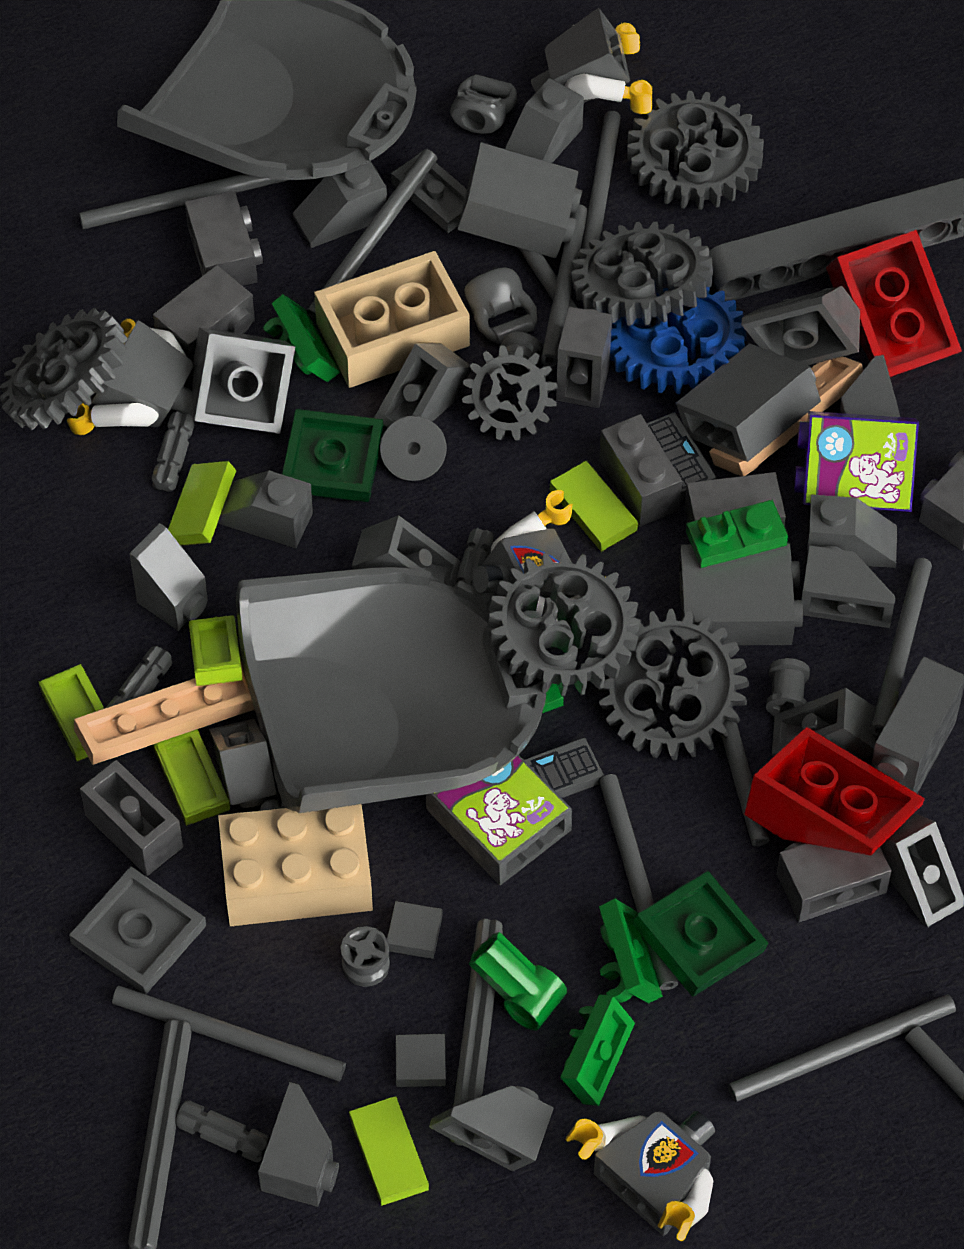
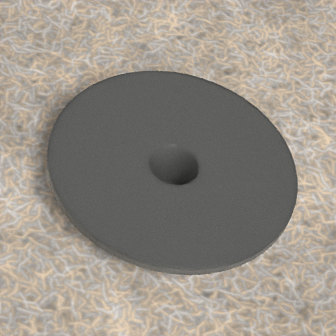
M407 416L393 422L383 434L380 444V453L386 468L396 477L407 481H420L434 475L444 463L447 452L446 440L441 429L431 420L420 416Z

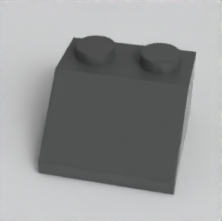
M843 286L827 288L793 299H785L778 303L763 306L742 317L741 325L759 347L768 351H774L779 355L807 365L859 352L860 309Z
M199 327L193 361L194 366L192 368L193 420L281 433L295 346L284 340Z

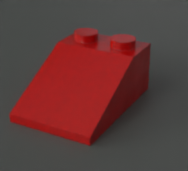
M917 230L839 256L826 267L833 288L843 286L860 309L859 342L869 361L871 362L875 356L884 355L890 377L962 352Z
M806 727L753 776L744 815L785 840L871 856L923 805L925 798Z

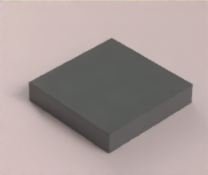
M130 867L69 936L71 944L139 992L147 994L206 927V920L203 915L133 867Z

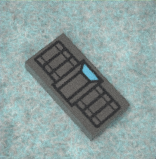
M675 412L647 423L682 480L680 501L686 499L687 483L715 480L717 478Z
M586 738L525 759L529 766L561 798L599 785L600 778L604 776Z

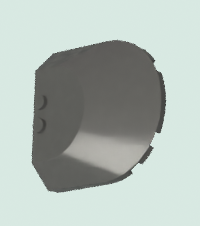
M221 0L200 37L148 104L140 111L127 105L120 107L118 110L117 127L247 175L278 180H305L332 176L349 171L373 160L393 145L404 132L411 119L416 99L417 87H415L413 77L414 66L404 45L397 46L388 36V27L382 21L348 1Z
M399 567L366 568L242 580L238 583L236 606L241 665L260 730L267 743L270 763L283 807L297 813H306L457 789L491 776L520 754L535 734L539 725L546 693H542V680L537 678L528 686L524 685L525 671L521 670L510 675L508 671L511 658L498 661L497 653L501 645L490 644L491 631L494 629L488 627L489 613L493 612L490 610L491 596L477 592L473 586L459 581L455 588L440 582L431 581L432 572Z

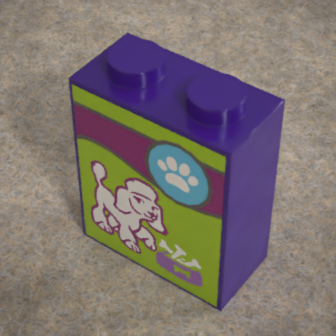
M808 411V421H799L797 448L805 449L804 466H796L794 493H802L803 505H810L811 495L858 498L876 510L912 512L918 420L905 417Z

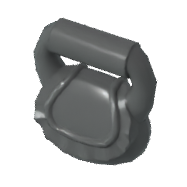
M477 74L470 76L460 83L456 98L450 106V117L455 124L470 132L479 134L493 133L502 127L507 113L516 105L518 101L517 90L511 83ZM477 92L484 93V94H488V95H492V96H495V98H494V97L487 96V95L479 94V93H477Z
M502 267L488 271L469 281L464 288V295L474 314L477 328L489 341L500 344L504 336L510 332L528 333L534 330L538 322L537 308L530 296L523 291L520 278L513 269ZM517 307H521L527 312V315L493 328L489 327V318L494 319L497 315L510 310L515 311Z

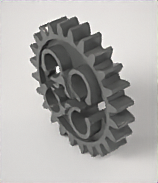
M688 91L686 100H680L675 93H672L671 103L668 105L658 98L655 102V111L651 110L647 114H642V119L635 118L633 121V131L628 133L627 160L631 161L630 172L631 174H638L639 186L650 184V196H655L660 192L665 193V204L670 203L676 197L680 199L681 208L684 209L689 200L695 201L696 206L701 210L704 206V200L710 199L715 207H720V196H725L733 202L736 197V189L746 193L749 181L757 180L758 169L762 167L764 140L759 138L760 127L751 126L752 115L745 114L740 116L741 105L738 103L730 108L725 107V96H722L716 102H711L709 92H705L701 100L695 99L692 91ZM714 119L717 120V123H720L722 128L721 147L716 144L717 130H711ZM669 152L674 155V169L676 171L679 169L676 181L673 180L668 171Z
M636 222L634 230L630 231L622 225L618 226V234L616 235L603 231V241L590 239V249H580V259L573 260L574 271H572V280L577 301L583 300L584 309L594 308V310L601 313L612 314V323L624 317L626 318L627 326H631L636 318H642L643 323L649 325L651 318L656 316L661 321L667 322V313L670 312L683 316V305L696 308V297L706 298V287H712L713 266L708 246L701 245V238L699 236L690 238L688 229L676 234L674 224H670L664 230L658 228V222H653L649 229H643L641 223ZM622 255V262L618 264L617 256ZM667 282L668 291L663 292V284Z
M96 308L91 309L88 314L83 309L79 310L74 319L67 314L59 326L52 322L46 334L43 335L39 332L36 334V342L33 345L23 346V350L26 353L23 357L14 358L12 362L16 367L4 373L8 381L0 385V389L3 392L0 396V401L3 404L2 409L21 428L26 425L30 430H33L38 424L42 429H46L52 419L59 425L64 415L68 412L74 417L77 414L79 405L83 403L89 406L91 404V395L105 391L101 386L104 381L113 380L116 377L111 370L123 364L119 356L127 352V348L124 346V343L128 340L123 333L125 330L112 315L110 316L105 310L99 313Z
M562 552L559 563H553L549 554L543 553L542 563L539 567L531 559H526L524 573L512 568L509 574V582L500 581L497 590L498 596H492L490 610L493 612L489 613L488 627L494 629L491 631L490 644L501 645L497 653L498 661L511 658L508 673L512 675L521 670L525 671L524 685L526 686L531 684L536 678L542 680V693H546L552 683L558 684L561 696L566 695L568 685L572 684L575 685L581 695L585 694L587 681H591L598 689L603 688L604 674L616 679L619 674L620 665L628 666L632 654L630 651H635L639 638L635 634L638 633L640 619L634 618L638 604L637 602H626L629 598L630 587L625 586L616 589L619 574L615 572L604 577L601 575L604 563L600 561L590 569L586 567V555L583 554L579 557L576 564L570 563L567 552ZM548 578H552L550 598L545 599L542 616L530 618L524 615V611H536L540 589L543 587V584H546ZM574 592L581 598L570 599L563 593ZM591 628L601 630L605 635L592 636L588 658L585 660V663H582L581 668L576 670V657L578 649L583 647L586 630ZM551 647L559 648L565 654L553 655L546 649Z
M669 609L666 621L660 622L655 612L652 611L649 617L650 625L644 627L640 623L638 633L635 634L639 638L635 651H630L632 654L628 666L620 665L619 674L616 679L609 677V679L604 680L603 688L599 689V691L610 693V695L601 699L599 704L603 710L615 709L606 720L610 727L623 723L618 732V736L622 741L635 735L633 741L635 751L640 752L649 743L653 758L657 759L663 747L668 748L672 760H677L679 749L686 747L688 753L693 758L696 757V743L702 742L709 750H712L714 747L710 736L713 733H717L724 738L729 736L723 725L725 720L739 723L740 718L732 707L745 706L747 700L745 696L736 692V690L748 687L749 681L746 677L735 674L744 670L746 663L744 659H731L739 651L736 641L722 645L728 635L726 629L722 627L711 634L712 621L708 616L697 626L695 625V616L691 610H688L685 614L683 621H678L674 610ZM671 631H674L676 636L680 637L684 642L694 641L701 637L699 641L693 642L688 646L693 660L707 658L713 662V667L707 675L696 677L689 673L690 666L687 660L681 658L677 675L682 683V687L674 686L669 706L673 713L678 714L680 707L685 703L695 702L701 705V712L692 721H683L675 714H672L670 722L673 726L672 730L676 735L675 738H672L669 732H665L662 727L651 728L645 732L646 728L658 722L652 708L645 711L633 708L636 696L643 692H652L656 695V704L659 709H665L668 701V692L663 683L672 682L676 668V662L672 656L676 652V648L672 642L674 639L670 634ZM663 648L671 654L667 656L665 662L661 665L649 666L645 664V657L652 649Z

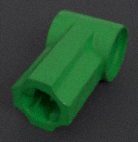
M500 932L492 934L471 956L469 965L505 999L504 1008L517 1023L527 1029L537 1031L567 994L565 984L557 975L545 967L533 965Z

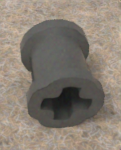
M785 658L773 661L769 665L768 674L770 679L773 680L772 695L767 698L766 710L775 717L776 714L808 703L804 699V684L809 680L810 668L806 663L797 659Z

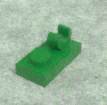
M282 294L272 303L279 317L272 318L265 324V332L276 337L283 331L281 338L278 340H284L295 346L296 352L293 359L298 367L307 375L313 373L324 381L329 382L341 371L306 309Z
M773 499L730 510V512L724 511L720 515L708 518L701 517L699 520L686 524V534L700 568L787 546L788 534Z
M616 898L599 906L604 922L601 925L603 940L608 948L615 952L617 962L604 965L600 969L601 976L610 981L620 976L619 985L615 989L606 992V994L614 996L619 1003L629 1000L633 995L647 1003L663 997L647 942L632 924L638 912Z
M599 995L594 1007L585 1006L580 1008L579 1014L587 1022L583 1030L571 1029L569 1033L576 1043L565 1062L560 1078L581 1103L586 1105L599 1106L635 1024L615 997L609 995Z

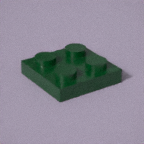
M296 409L282 475L310 483L311 492L314 496L370 502L383 434V419Z
M709 871L638 913L632 923L692 997L762 954L769 944Z

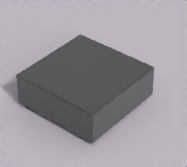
M395 901L387 937L389 952L434 959L443 909Z
M445 1034L396 1035V1087L446 1086Z

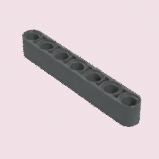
M964 178L716 246L709 251L713 266L712 284L716 292L721 290L725 292V301L737 300L827 275L826 267L837 257L917 230L923 248L964 237Z

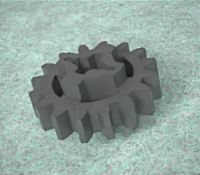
M501 345L499 357L496 358L485 351L483 356L486 364L483 367L474 363L470 365L473 372L477 374L475 379L463 380V384L472 389V394L463 397L462 401L463 403L474 404L475 409L468 415L469 419L475 420L481 417L484 421L480 431L483 433L490 430L492 426L497 428L496 439L498 440L503 439L506 431H511L514 440L518 441L521 438V429L524 428L532 435H535L537 433L534 424L536 420L539 419L545 423L550 421L547 414L543 412L545 407L557 406L555 400L548 398V392L557 389L558 385L557 383L546 382L545 377L552 371L551 367L546 366L539 369L536 365L539 362L540 355L537 353L533 354L529 359L524 358L523 346H518L515 354L509 355L506 346ZM503 364H519L530 371L520 377L511 375L506 372ZM489 373L493 380L491 394L484 398V400H481V386ZM499 375L512 386L520 384L522 390L517 393L518 403L522 409L520 412L508 400L503 402L499 400L498 396L503 393ZM539 385V401L535 410L531 413L527 406L529 392ZM501 409L512 412L518 422H500L490 415Z

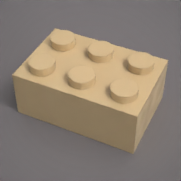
M436 251L314 292L316 324L349 388L400 371L415 343H441L452 352L470 346V315Z
M362 804L306 813H297L287 808L218 815L230 926L373 911Z

